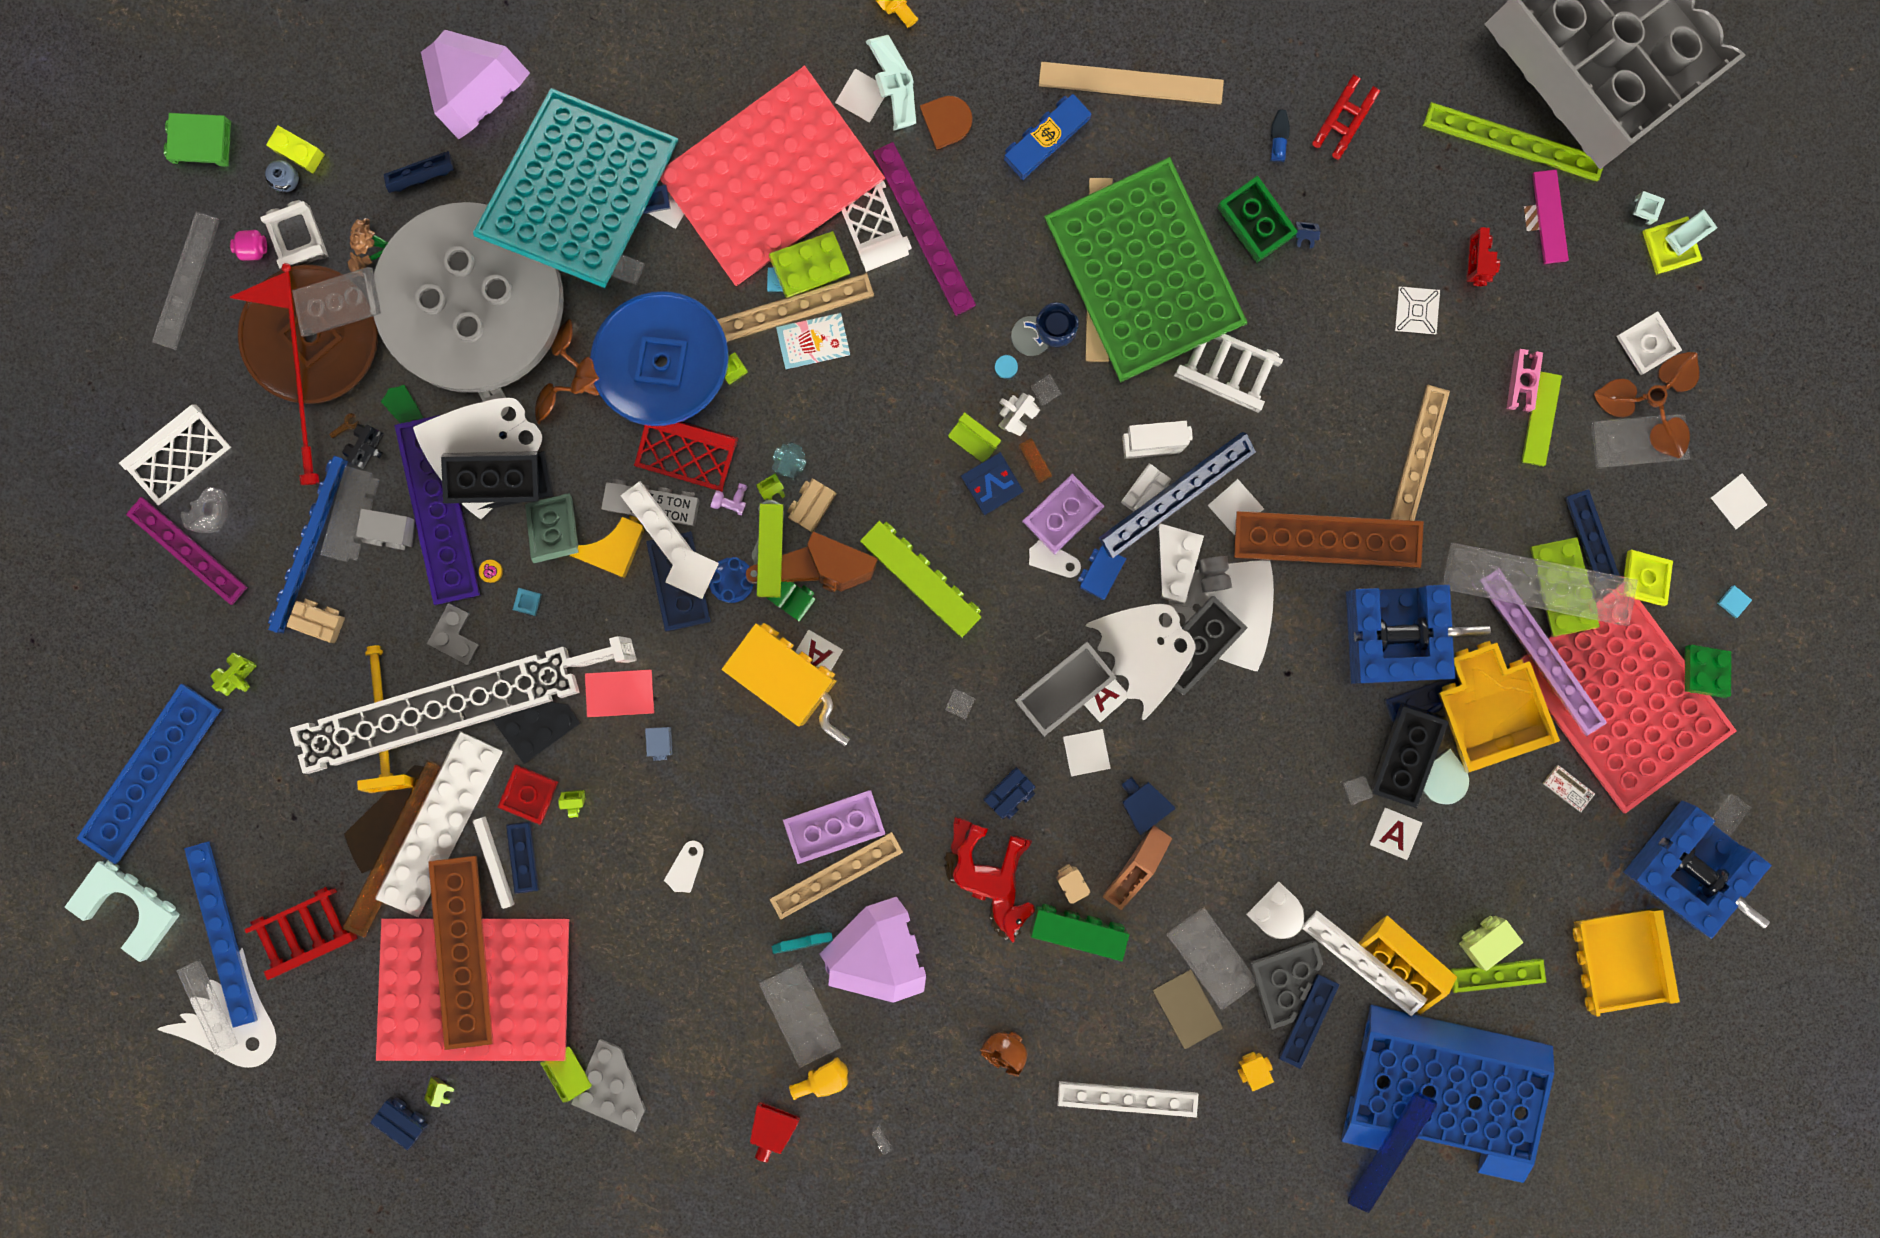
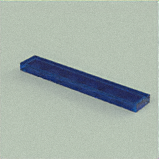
M1415 1091L1350 1194L1348 1204L1367 1213L1371 1211L1437 1107L1436 1100Z

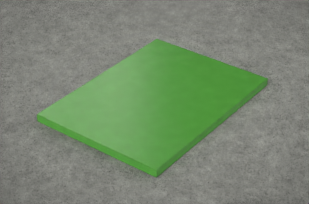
M1170 157L1044 216L1120 382L1247 324L1243 311Z

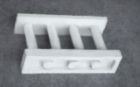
M1224 334L1215 338L1222 343L1209 373L1203 375L1198 373L1196 368L1206 343L1194 348L1188 364L1184 366L1179 365L1175 377L1259 413L1265 401L1260 400V392L1272 365L1279 367L1283 359L1279 358V354L1275 351L1267 349L1265 352ZM1232 346L1243 351L1230 382L1223 384L1218 381L1219 378L1217 376L1228 350ZM1252 355L1264 360L1251 392L1248 391L1246 394L1239 390L1240 387L1238 385Z

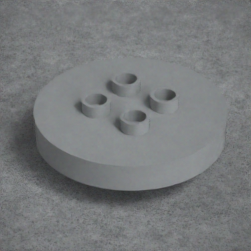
M461 202L441 205L429 209L407 222L397 231L384 248L378 260L372 282L371 300L374 321L390 353L408 371L424 381L456 392L474 393L490 391L506 386L523 377L541 361L550 349L557 335L563 313V286L558 269L473 235V231L487 207L486 204Z

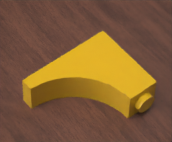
M629 515L628 519L622 517L616 528L608 536L592 544L578 545L579 553L571 554L570 556L625 578L645 528L641 525L638 518Z

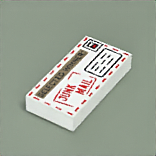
M1559 765L1554 767L1543 782L1545 786L1579 812H1582L1595 795V793Z

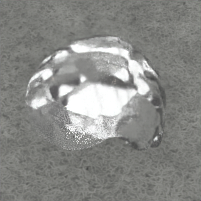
M214 487L206 488L199 499L190 503L191 510L188 513L181 512L180 515L186 529L197 533H213L220 530L228 520V499L222 490Z

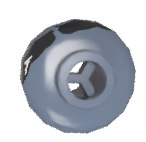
M276 160L266 168V181L276 191L282 193L290 192L298 185V172L290 163Z

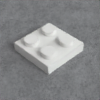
M1658 311L1616 336L1640 375L1682 351Z

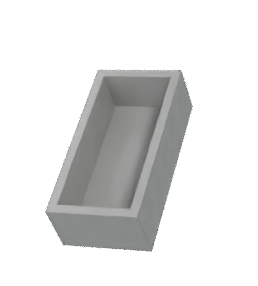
M1085 642L1014 701L1042 736L1045 737L1117 677L1091 645Z

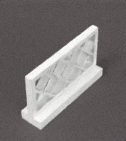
M192 404L119 462V464L129 471L159 506L227 452L231 446L202 414V410L197 404ZM199 419L205 425V435L192 434V426ZM177 436H188L187 450L174 448V440ZM192 437L204 438L203 451L191 450ZM208 439H217L223 448L217 453L207 452ZM170 443V448H165ZM160 450L170 451L169 464L156 463L157 452ZM174 451L186 452L185 466L173 465ZM190 453L203 454L201 466H189ZM207 455H213L207 460ZM152 457V462H146ZM142 464L152 465L151 478H142L136 469ZM156 466L168 467L167 480L155 479ZM172 468L185 469V476L181 482L171 481ZM154 482L167 483L166 494L161 498L154 492ZM171 484H177L171 489Z
M617 636L609 638L611 647L565 659V662L570 667H584L610 659L623 663L637 661L631 638Z

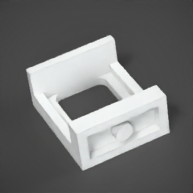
M296 200L290 202L286 208L271 209L266 212L265 216L260 217L261 221L267 226L278 256L276 261L280 270H282L284 263H288L293 267L308 265L329 257L310 205L306 202ZM303 215L311 236V242L296 249L287 250L278 224L291 217Z

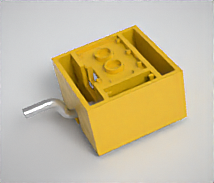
M755 623L721 670L798 727L805 725L823 701L824 706L819 716L821 728L845 746L850 738L829 723L833 702L828 692L836 683V680L833 678L835 673L825 666L820 665V667L812 665L813 659L801 651L800 654H797L792 650L794 645L784 637L778 638L779 632L770 625Z

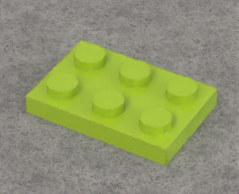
M833 231L769 254L770 261L786 298L850 275L849 268Z

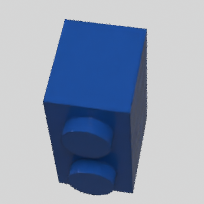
M1103 546L1099 550L1094 549L1089 558V561L1092 562L1089 569H1083L1077 580L1081 582L1079 588L1101 600H1105L1126 558L1119 554L1114 558L1109 557Z

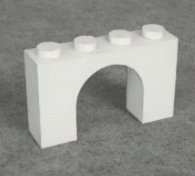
M1187 421L1129 426L1128 433L1122 436L1124 459L1180 454L1192 441L1191 426L1187 427Z

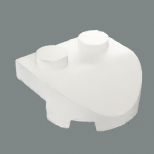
M1279 881L1246 914L1273 939H1290L1297 935L1304 925V909L1302 905Z

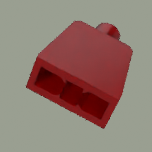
M759 1102L755 1112L750 1139L751 1144L759 1146L755 1158L762 1162H768L772 1151L781 1154L797 1127L800 1116Z

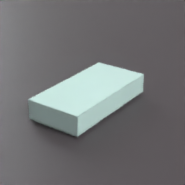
M1703 209L1666 236L1665 239L1675 253L1680 256L1718 227Z

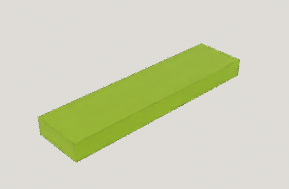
M1540 371L1535 410L1530 411L1521 459L1522 463L1546 466L1562 375Z
M760 504L757 597L781 598L783 504Z
M1542 958L1497 963L1487 971L1477 966L1450 969L1457 976L1452 987L1453 993L1546 983L1544 959Z

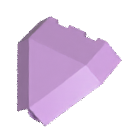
M444 30L432 44L421 51L434 114L458 139L472 131L485 115L490 114L503 102V99L511 91L514 92L530 74L506 46Z
M897 897L866 906L819 954L825 962V969L829 975L828 986L893 1003L924 992L925 970L924 967H919L916 954L919 953L915 935L909 934L906 923L910 921L908 912Z

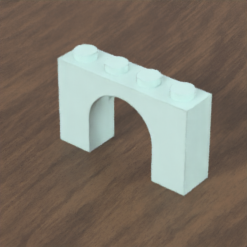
M109 860L98 861L65 908L82 921L92 919L106 898L112 893L119 892L128 895L138 907L139 921L121 949L139 962L147 960L180 914L175 911L176 907L173 904L157 898V893L148 887L144 888L138 884L136 877L120 871L118 864H114Z

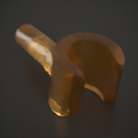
M353 413L347 414L344 418V423L329 433L331 438H334L348 428H356L359 421H356L354 424H348L349 419L355 416Z

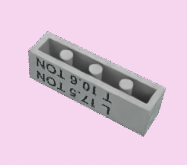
M613 479V483L606 482L601 508L603 511L635 516L620 496L632 487L626 485L627 481ZM643 484L672 523L695 527L700 502L698 498H695V493L681 491V495L672 494V489L659 487L658 491L649 490V485Z

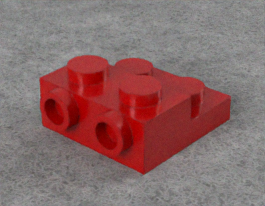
M1480 227L1470 236L1466 282H1473L1474 286H1487V282H1493V277L1500 269V259H1497V252L1488 251V249H1491L1493 236L1489 235L1490 228Z

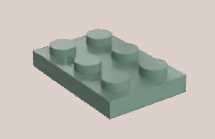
M570 493L525 504L530 556L533 564L579 553L573 499Z

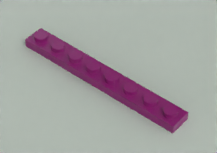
M894 142L873 151V155L955 317L975 307L976 304Z

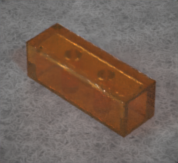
M1032 438L1019 444L1018 447L1038 483L1040 484L1051 478L1052 474Z

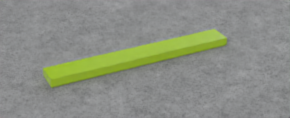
M1433 102L1429 104L1423 126L1596 182L1600 180L1603 168L1599 169L1591 157L1582 150Z

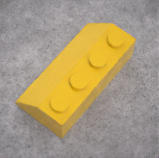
M1388 915L1376 923L1358 943L1427 998L1426 1003L1417 1011L1420 1015L1449 995L1457 979L1455 974Z

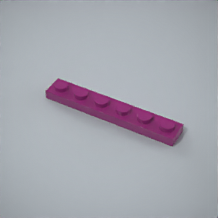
M140 497L126 513L130 519L230 605H233L248 588L144 497Z

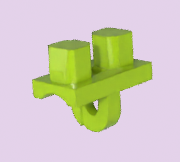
M232 653L226 661L231 667L226 672L221 668L216 669L210 675L214 682L212 688L226 696L236 687L246 692L250 685L246 682L245 678L257 667L252 661Z

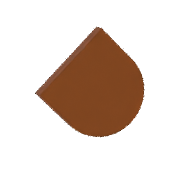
M944 96L920 105V110L936 150L956 143L968 134L972 125V113L969 106L962 99L955 96Z

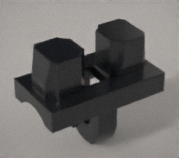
M357 424L353 435L359 439L355 446L350 443L345 445L342 453L347 457L346 461L364 469L371 455L379 459L383 455V452L376 449V446L384 433L368 424L366 426Z

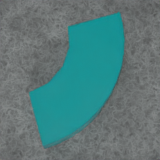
M826 932L773 944L772 951L773 954L828 943L833 941L832 933Z

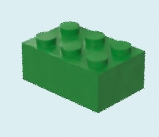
M1258 176L1223 199L1217 206L1221 215L1256 264L1294 238L1298 233Z

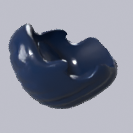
M1053 302L1046 305L1039 312L1036 318V330L1043 343L1050 347L1059 348L1071 343L1076 337L1079 320L1067 305Z

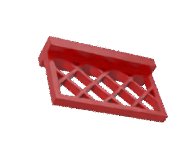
M683 421L664 426L645 425L634 466L723 492L739 438ZM650 428L659 430L663 438L653 445L648 438ZM664 432L670 433L671 435L666 437ZM674 435L680 436L685 446L676 451L673 450L668 441ZM686 438L694 441L688 443ZM665 441L671 453L660 459L654 447ZM701 442L707 452L696 458L690 445ZM708 445L714 446L715 448L710 450ZM687 448L693 460L682 466L676 453ZM718 448L728 450L726 460L718 464L712 454ZM651 449L657 460L651 465L641 463L643 453ZM709 454L715 467L704 472L698 460ZM673 455L679 468L674 471H668L662 461ZM693 462L696 463L701 472L695 478L689 477L684 467ZM659 463L661 468L655 467L654 465ZM725 464L724 469L722 471L720 466ZM716 468L721 475L719 485L710 483L706 476L707 473ZM681 470L683 475L675 472ZM703 476L705 481L699 480L698 478Z

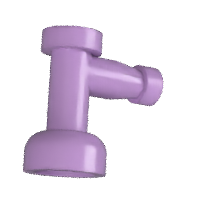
M739 483L733 501L724 498L723 492L716 490L710 507L719 509L722 506L738 512L737 515L742 516L746 503L742 502L747 486Z

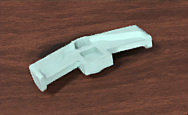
M889 35L866 40V44L869 45L884 71L876 74L875 78L881 97L891 96L893 130L916 124L914 81L911 71L908 70Z

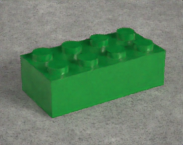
M1044 903L1042 907L1036 906L1029 932L1031 938L1122 962L1130 935L1123 924L1110 921L1109 925L1104 924L1100 918L1087 915V919L1081 918L1078 912L1065 909L1064 913L1058 912L1055 906Z

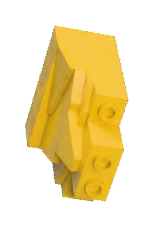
M1490 641L1478 644V649L1469 652L1467 648L1454 653L1455 673L1460 686H1456L1455 683L1443 686V692L1438 694L1466 773L1560 741L1530 661L1524 663L1523 659L1512 662L1509 664L1510 668L1507 669L1498 643L1491 644Z

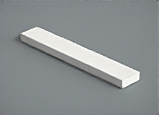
M1316 911L1304 923L1302 927L1304 931L1410 1016L1426 1003V997L1320 912Z
M1059 1081L1057 1105L1197 1117L1199 1094L1195 1092Z

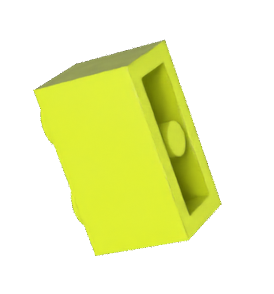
M278 125L266 144L277 154L314 174L325 155L317 147Z

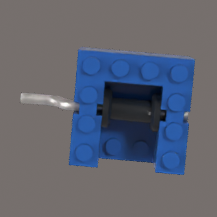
M1450 585L1383 590L1369 588L1346 591L1351 684L1455 679L1453 637L1491 634L1490 626L1452 627Z
M1681 800L1623 873L1689 925L1711 939L1737 907L1762 928H1766L1770 921L1749 906L1743 898H1746L1772 865L1756 852L1739 845L1714 825L1715 820L1700 808Z

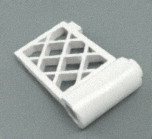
M884 180L875 186L872 194L868 192L864 194V196L870 198L866 209L855 205L854 201L848 205L847 211L846 208L841 210L866 272L909 255L908 250L912 249L907 236L902 237L883 192V189L886 188ZM873 200L883 203L884 208L881 215L869 210ZM852 208L864 212L860 223L850 220L849 215ZM867 214L879 218L874 229L863 225ZM882 220L892 224L894 231L884 234L879 232L878 228ZM860 229L871 232L870 240L860 244L857 238Z

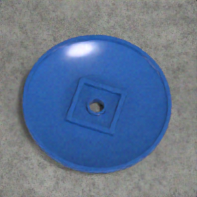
M674 292L646 293L618 306L604 320L597 331L590 356L593 360L595 372L599 377V380L594 382L606 404L623 418L648 426L675 424L694 416L704 409L721 388L726 376L729 360L727 340L716 317L697 300ZM660 357L667 358V363L663 367L656 366V361Z

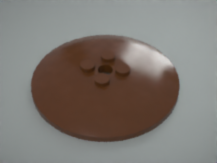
M293 266L289 274L303 403H322L345 394L364 377L375 356L378 329L374 321L370 301L364 292L348 277L323 266ZM283 270L278 271L273 275L269 276L268 278H266L264 281L269 280L285 272ZM246 301L239 319L238 345L248 372L260 386L271 394L290 402L299 403L289 309ZM309 330H315L317 334L313 342H307L305 339V335Z

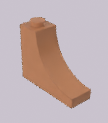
M1152 826L1142 838L1122 871L1105 891L1103 898L1122 910L1155 873L1173 838L1156 826Z

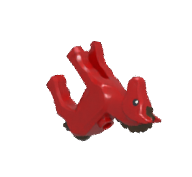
M955 817L954 839L951 845L953 853L946 852L944 857L947 863L944 865L947 878L951 883L958 885L960 888L973 892L972 897L980 900H985L986 897L992 898L989 918L992 919L991 926L994 927L995 932H998V936L1004 937L1005 940L1010 939L1014 943L1016 935L1021 934L1020 927L1035 912V906L1029 902L1014 906L1016 896L1015 872L1018 867V861L1023 852L1029 848L1032 841L1010 835L1001 868L974 864L972 857L973 848L980 838L986 836L988 828ZM970 829L969 834L965 840V834Z

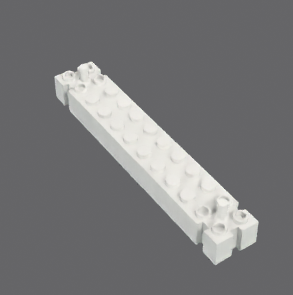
M560 647L546 651L547 658L541 659L540 656L533 655L317 720L319 726H315L314 723H305L292 727L290 731L294 745L301 747L303 754L298 755L302 773L310 774L327 769V762L330 765L337 766L553 701L551 695L554 694L564 698L580 693L575 675L568 674L567 667H570L565 662V659L569 658L567 648Z

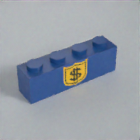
M1074 94L1068 98L1067 96L1061 98L1056 104L1057 108L1052 113L1046 112L1039 119V125L1035 128L1032 126L1022 134L1023 139L1019 143L1013 142L1005 150L1004 161L1022 180L1090 120L1092 113Z

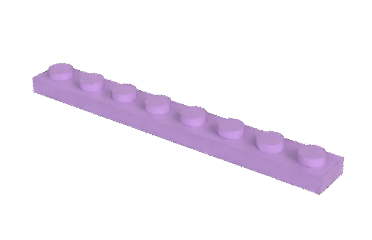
M1497 569L1480 580L1478 583L1585 736L1605 725L1607 722L1502 572Z

